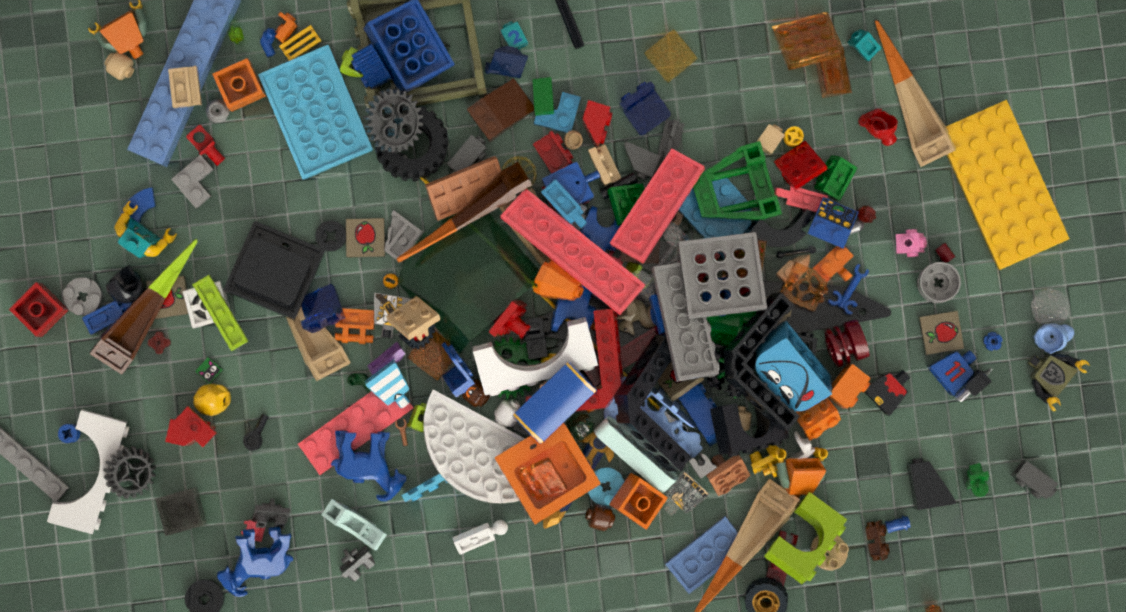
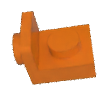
M280 12L278 14L279 17L286 23L281 24L277 28L275 37L281 43H284L298 26L294 22L296 19L289 13L284 15Z

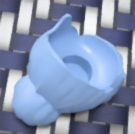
M1044 324L1038 328L1033 338L1035 344L1040 349H1044L1048 354H1052L1066 346L1067 342L1074 336V329L1067 324Z

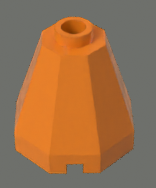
M550 258L548 259L550 260L549 263L544 262L535 278V284L538 286L537 288L534 287L533 292L544 298L574 301L582 296L584 291L582 284Z

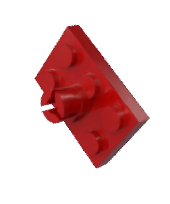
M522 300L512 301L490 329L489 333L497 337L513 331L522 339L531 328L529 324L521 319L527 311L525 309L527 304Z

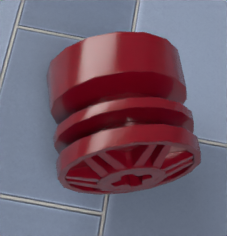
M856 319L843 324V333L838 326L833 327L834 334L830 328L824 330L828 353L838 368L843 366V360L846 364H850V354L853 355L856 361L870 356L865 335Z

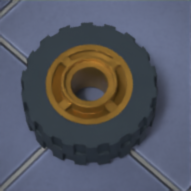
M758 578V580H754L748 586L745 596V608L748 612H786L788 605L786 588L774 578ZM769 598L771 601L765 602L762 599Z

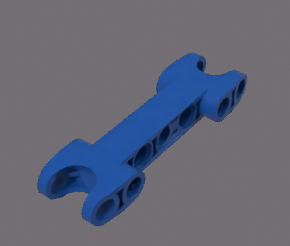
M591 206L585 218L587 224L580 232L604 252L606 249L615 251L616 248L611 246L610 242L620 226H617L616 219L610 227L606 228L599 225L597 222V207ZM582 285L584 291L580 298L574 301L558 299L552 315L551 330L557 332L564 319L576 320L586 317L588 328L590 329L594 320V311L597 309L594 306L588 305L592 292Z

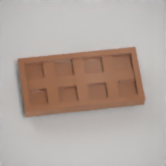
M493 156L425 184L435 218L438 221L462 210L501 172L497 157Z

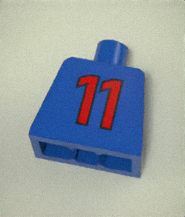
M970 350L963 356L955 351L930 364L927 368L948 394L954 396L973 375L974 371L969 365L977 358Z

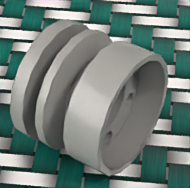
M935 262L925 267L917 279V289L920 295L926 301L932 303H943L953 299L961 286V277L957 269L945 262ZM934 279L942 280L941 288L939 286L934 287Z

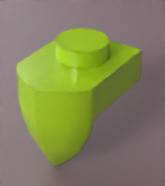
M351 47L342 56L341 60L343 62L340 72L351 77H363L362 74L352 69L351 61L354 60L352 54L358 52V50Z

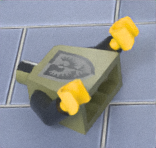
M1056 353L1046 355L1043 360L1034 354L1027 362L1035 369L1030 375L1035 395L1046 404H1049L1052 411H1056L1052 406L1053 403H1058L1061 406L1060 400L1057 397L1078 371L1075 368H1078L1082 373H1087L1086 370L1082 369V366L1084 364L1090 366L1086 360L1080 361L1070 355Z

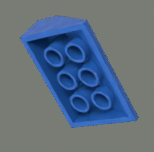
M411 0L367 22L364 27V31L399 91H406L408 93L455 65L419 0Z

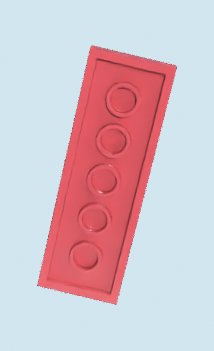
M671 148L612 238L610 245L644 264L705 170V166Z
M371 391L298 443V445L319 475L333 467L331 466L333 460L339 458V450L336 446V430L356 432V437L351 443V448L354 452L371 439L370 433L383 431L414 407L410 402L403 408H400L395 401L390 405H386Z

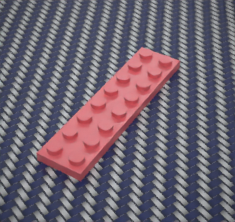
M528 189L521 192L500 216L504 222L619 315L624 312L645 287L642 281Z

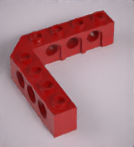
M613 309L594 311L602 389H597L577 411L607 408L612 403L615 393L624 381L617 312ZM532 396L526 397V402H527Z

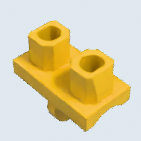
M769 445L766 448L769 456L762 458L759 451L750 454L751 467L754 474L762 471L764 476L771 473L774 478L777 477L776 464L778 460L771 454L772 450L775 449L778 452V456L780 455V449L777 445Z

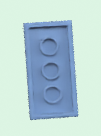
M724 516L669 559L665 565L687 593L690 594L718 571L738 532L726 516Z

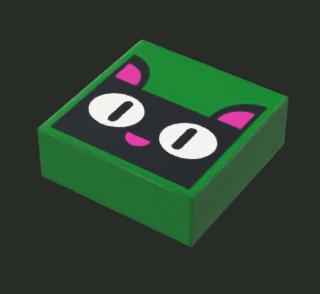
M207 357L195 372L211 384L223 369L210 357Z

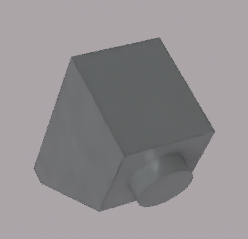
M626 141L624 149L633 171L637 173L636 176L643 180L651 179L661 156Z

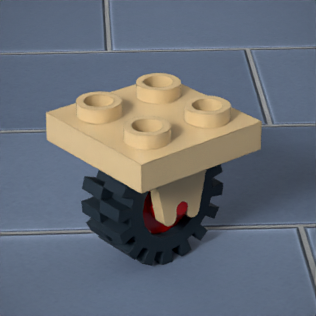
M418 296L386 316L387 322L398 330L400 339L413 349H420V346H425V342L427 344L430 342L428 339L433 338L432 333H435V323L440 320L439 314Z

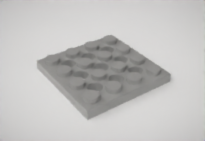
M756 232L678 242L689 319L767 310ZM742 250L745 254L744 258H735L734 251ZM715 253H724L725 259L717 261L714 258ZM697 255H704L706 261L703 264H698L695 261ZM743 268L747 271L748 275L745 278H740L737 276L736 271ZM725 271L728 274V278L720 280L717 277V273ZM705 273L708 275L709 280L701 283L698 281L697 276ZM746 287L750 290V295L742 297L739 294V290ZM722 290H728L731 297L729 299H722L719 293ZM703 292H708L711 295V300L704 302L700 299V295Z

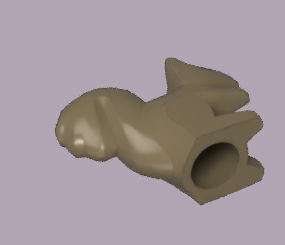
M635 298L624 312L617 316V319H623L618 324L619 330L634 336L633 323L638 320L643 327L648 329L654 328L656 325L653 324L651 319V306L647 308L642 301Z

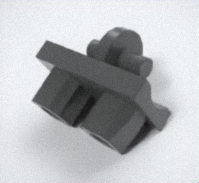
M270 498L269 504L255 505L252 520H255L257 528H265L267 521L274 522V527H280L281 530H284L290 515V508H281V505L275 504V499Z
M366 545L359 551L356 547L351 552L347 548L343 550L346 556L341 559L343 563L340 567L341 575L355 582L362 575L357 569L360 565L363 564L367 570L375 565L371 552Z

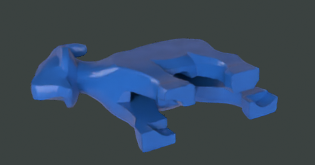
M335 431L339 458L333 460L331 466H335L337 474L346 479H353L354 483H364V479L375 480L386 491L384 495H376L377 499L382 502L391 500L400 491L407 477L404 474H400L397 468L395 469L394 476L389 474L384 452L385 443L389 439L390 432L370 433V451L354 453L351 443L356 437V432Z
M280 527L269 528V534L274 539L271 547L256 549L254 529H244V537L235 536L236 542L240 547V556L236 562L235 570H229L227 566L225 570L218 571V580L232 595L243 597L248 592L243 591L246 589V585H240L250 577L269 579L272 576H279L288 568L290 562L293 561V557L286 554L290 545L291 533L281 534Z

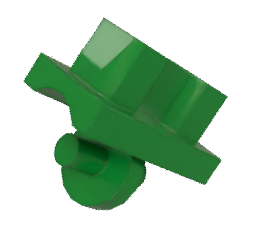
M981 463L970 465L968 467L969 470L966 471L968 477L965 483L966 489L971 488L972 493L976 497H983L989 490L987 485L990 477L988 471L983 472Z

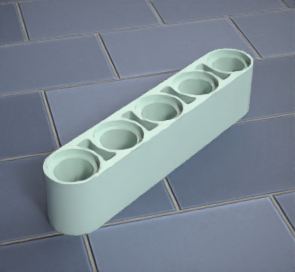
M606 417L594 430L596 436L659 492L665 493L678 480L675 472L667 471L619 426L614 418Z

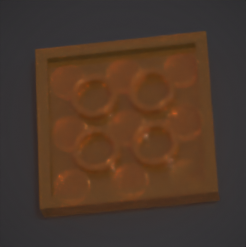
M828 12L772 26L773 34L788 70L845 55L844 48Z

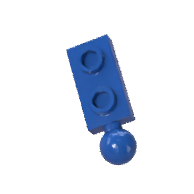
M113 301L82 317L90 335L111 326L133 302L120 305L119 302Z

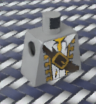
M374 293V324L383 325L381 337L393 338L394 327L387 322L386 316L410 301L411 298Z

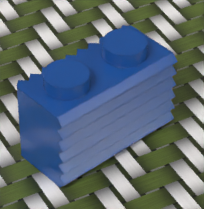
M372 44L352 54L354 60L351 63L356 71L360 70L363 74L361 80L366 88L370 86L371 89H376L392 80Z

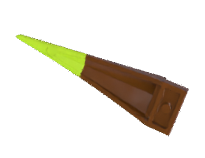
M194 239L101 335L100 339L90 350V355L121 375L134 360L161 306L197 244V239Z

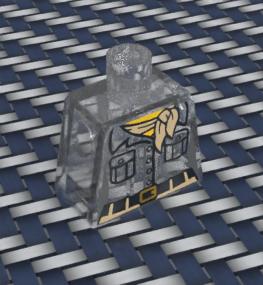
M685 470L679 472L677 475L678 480L665 494L671 501L664 510L671 516L679 509L687 514L711 495Z

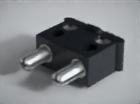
M990 367L984 372L976 369L963 385L964 388L955 395V398L963 402L969 395L975 397L992 382L988 375L993 369Z

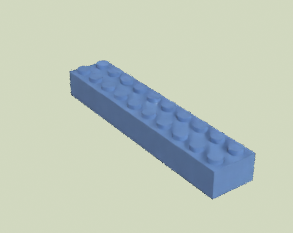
M241 0L193 1L127 150L165 167L168 166L194 106L173 108L168 69L197 66L201 92Z

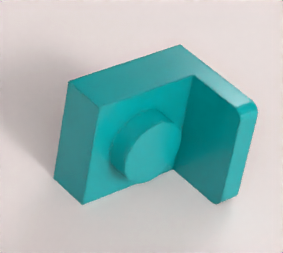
M861 29L851 35V39L847 42L850 46L855 47L866 61H870L882 48L868 31Z

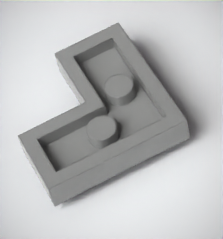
M199 155L171 180L192 205L198 209L211 198V195L201 185L200 181L214 169L202 155Z

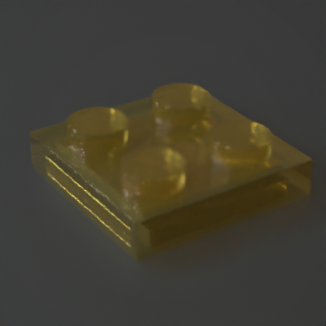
M674 29L644 53L667 83L698 59Z

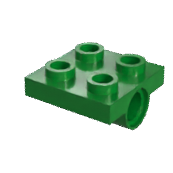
M643 183L610 187L607 190L617 226L622 225L645 190Z

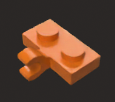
M836 246L812 269L825 283L836 272L846 282L852 277V274L843 266L854 255L845 246L844 249Z

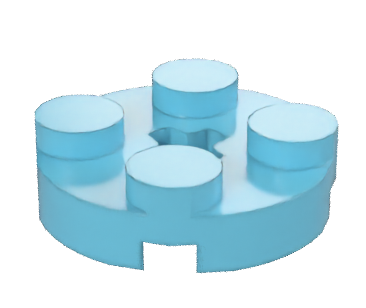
M605 467L595 470L594 473L600 483L610 482L611 490L603 492V487L600 484L590 490L588 494L595 503L610 506V502L625 481L617 470Z

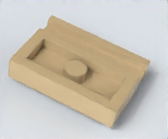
M198 67L168 69L173 108L202 105Z

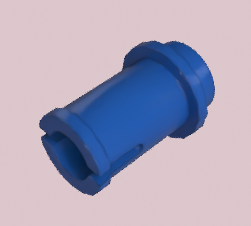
M902 515V518L885 521L888 534L902 529L908 530L907 528L911 527L908 516L904 517V515Z

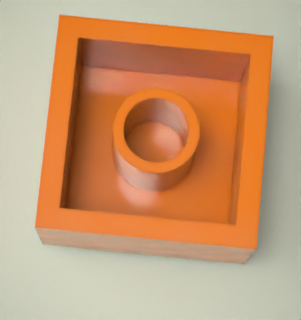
M248 58L212 74L225 104L231 112L266 97L254 67Z
M847 364L833 381L832 395L828 398L841 408H852L858 401V394L860 392L864 393L869 387L870 383L868 381L871 378L854 364Z
M630 473L609 505L647 530L668 497L640 477Z

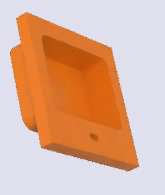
M565 423L542 444L534 437L529 436L494 458L534 525L601 484ZM536 444L534 449H530L531 445Z

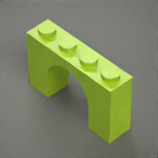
M810 492L802 499L794 513L810 523L816 530L818 535L816 550L811 552L800 551L779 536L764 555L766 559L801 584L807 580L811 581L815 576L816 571L814 569L817 565H822L826 559L824 554L827 550L831 551L836 544L834 539L837 535L840 536L846 529L844 524L847 521L845 517Z

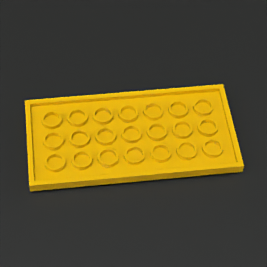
M1007 100L946 126L956 147V151L947 154V158L998 270L1070 239Z

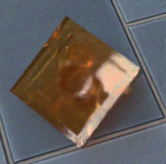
M435 331V333H432L433 338L428 339L430 341L428 344L425 342L424 347L420 346V349L414 348L407 358L438 381L453 362L441 344L445 342L447 346L452 345L458 354L461 350Z

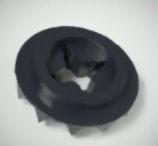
M326 221L317 228L316 242L326 251H336L343 247L346 241V231L340 223ZM325 230L330 233L335 232L336 234L334 235V237L336 238L337 242L329 240L325 243V241L328 238V235L325 232Z

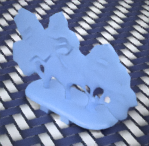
M653 387L647 398L653 395L663 406L659 411H652L647 405L646 398L645 405L643 407L641 405L640 408L675 440L691 458L696 457L703 449L700 445V435L696 432H686L682 428L683 422L692 428L696 427L695 423L679 409L680 404L676 400L671 402L665 396L666 392L661 387L658 390ZM615 399L604 409V419L610 416L617 421L618 408L617 404H615ZM668 408L679 420L672 423L668 422L664 413L665 410ZM678 428L679 432L675 434L674 431Z

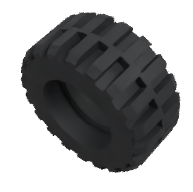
M421 106V110L418 112V115H423V118L419 119L423 126H418V129L428 136L430 142L429 149L424 156L417 159H407L400 156L397 152L395 153V151L394 153H388V151H381V147H375L377 159L383 165V169L386 172H391V176L395 178L397 176L401 177L403 181H407V179L419 181V178H428L431 173L434 174L438 171L439 166H442L447 154V129L444 128L441 118L438 119L433 111H426V107ZM387 128L385 129L386 136L388 135Z

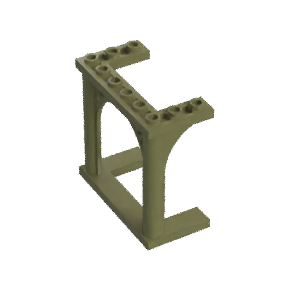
M348 0V11L352 18L357 21V26L354 27L356 38L360 37L361 45H358V51L372 44L364 31L367 22L411 0ZM419 0L424 10L463 4L475 78L427 87H417L406 93V96L412 95L411 101H417L416 106L480 95V98L486 96L487 90L470 0ZM390 80L392 84L391 89H396L395 83L393 82V80ZM370 86L365 87L367 96H364V101L367 108H371L368 102L374 101V95H379L380 87L376 89H371Z

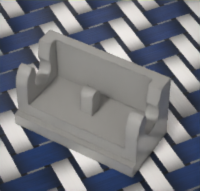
M699 453V456L702 458V460L698 459L699 464L691 457L688 462L697 476L702 478L717 467L710 462L706 455Z

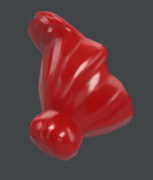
M881 108L865 113L858 119L859 126L865 127L872 136L880 139L883 145L890 146L897 141L894 133L897 129L898 121L895 116L882 111Z

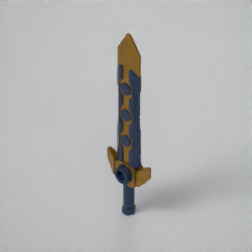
M589 432L586 436L583 434L584 437H580L578 442H589L582 453L593 470L604 452L608 461L611 462L614 452L594 432ZM572 502L543 519V528L546 529L558 524Z

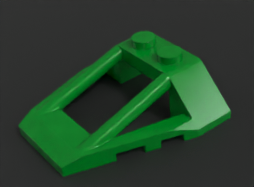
M760 141L741 146L701 174L693 189L702 218L764 220L782 214L777 195L775 196ZM744 157L746 166L718 172ZM748 173L756 199L719 208L712 181ZM754 207H758L759 210H760V211L737 212V211H741V210H745V209H750V208H754Z

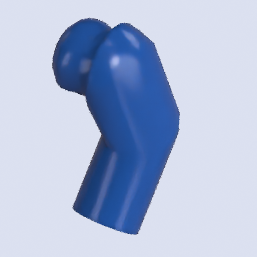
M273 28L266 29L260 39V44L267 58L276 54L272 47L276 36V31Z

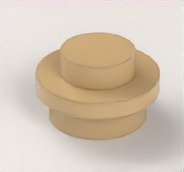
M571 130L566 133L564 144L567 148L575 150L582 145L583 138L578 131Z

